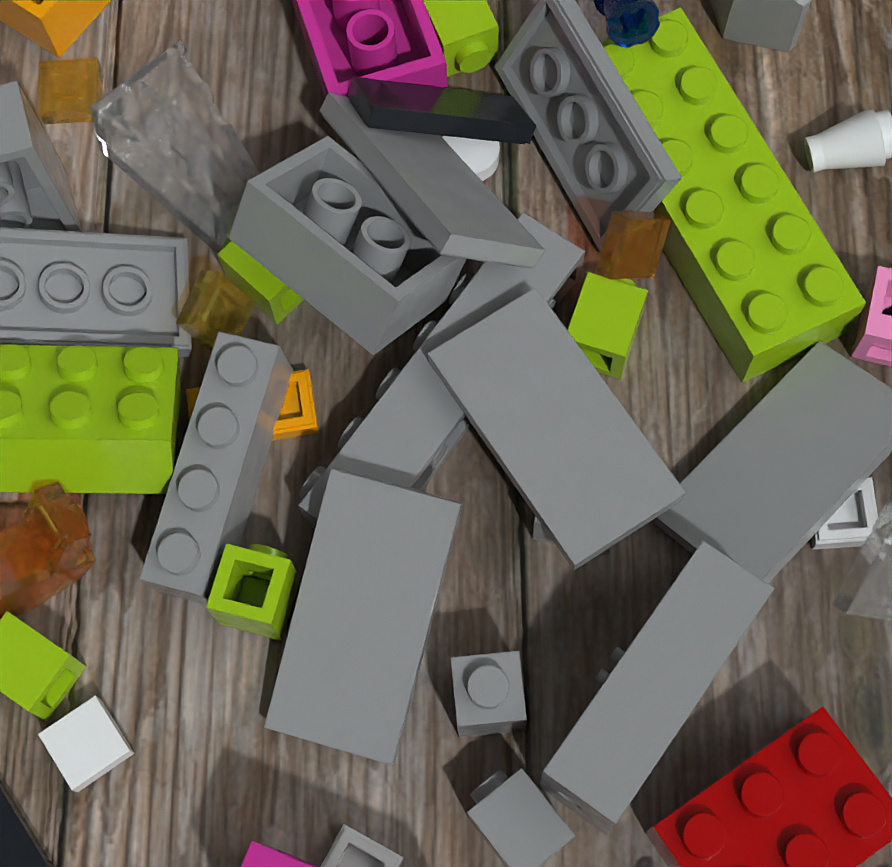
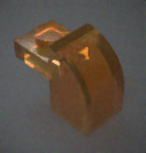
M59 482L35 489L20 523L0 531V619L6 611L16 617L40 606L78 581L96 560L87 545L91 533L86 516L79 505L69 500Z

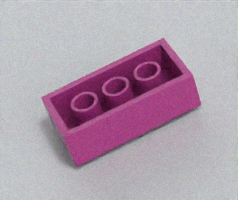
M291 0L324 98H326L328 92L348 97L353 77L448 88L446 60L423 0Z

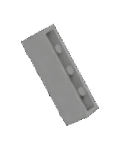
M218 331L139 580L159 593L207 605L226 543L240 546L272 442L273 429L276 421L279 419L289 386L288 382L291 373H293V368L279 345Z

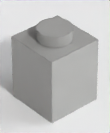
M519 651L451 657L459 738L525 731L527 717Z
M522 768L510 778L501 769L470 794L477 805L467 812L468 819L505 867H541L575 837L574 833Z

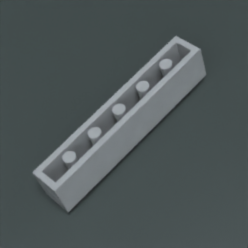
M522 213L518 221L545 249L535 268H522L485 262L475 276L467 273L460 279L449 299V304L452 306L439 323L431 320L424 326L413 345V351L416 353L402 370L396 367L387 374L376 393V399L379 401L365 419L360 416L356 417L347 426L339 440L338 448L341 450L327 469L319 466L305 481L299 495L303 500L298 505L305 522L315 529L331 468H339L423 491L472 425L428 362V352L535 287L555 313L582 277L585 255L583 249L527 214Z

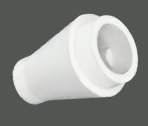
M870 107L816 135L805 137L804 148L811 172L814 173L826 169L885 166L886 159L892 158V115L889 110L874 112Z

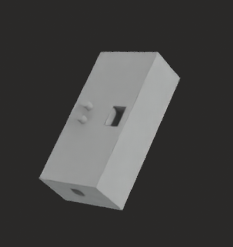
M702 541L627 651L624 652L619 647H616L610 658L618 664L611 674L604 669H601L597 674L595 680L602 684V687L543 770L539 787L606 835L625 812L775 588L705 541Z

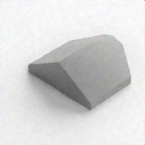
M709 0L722 39L790 52L797 45L811 0Z

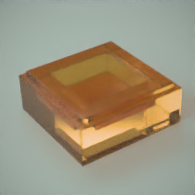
M612 211L596 271L609 279L654 278L671 219L658 212Z

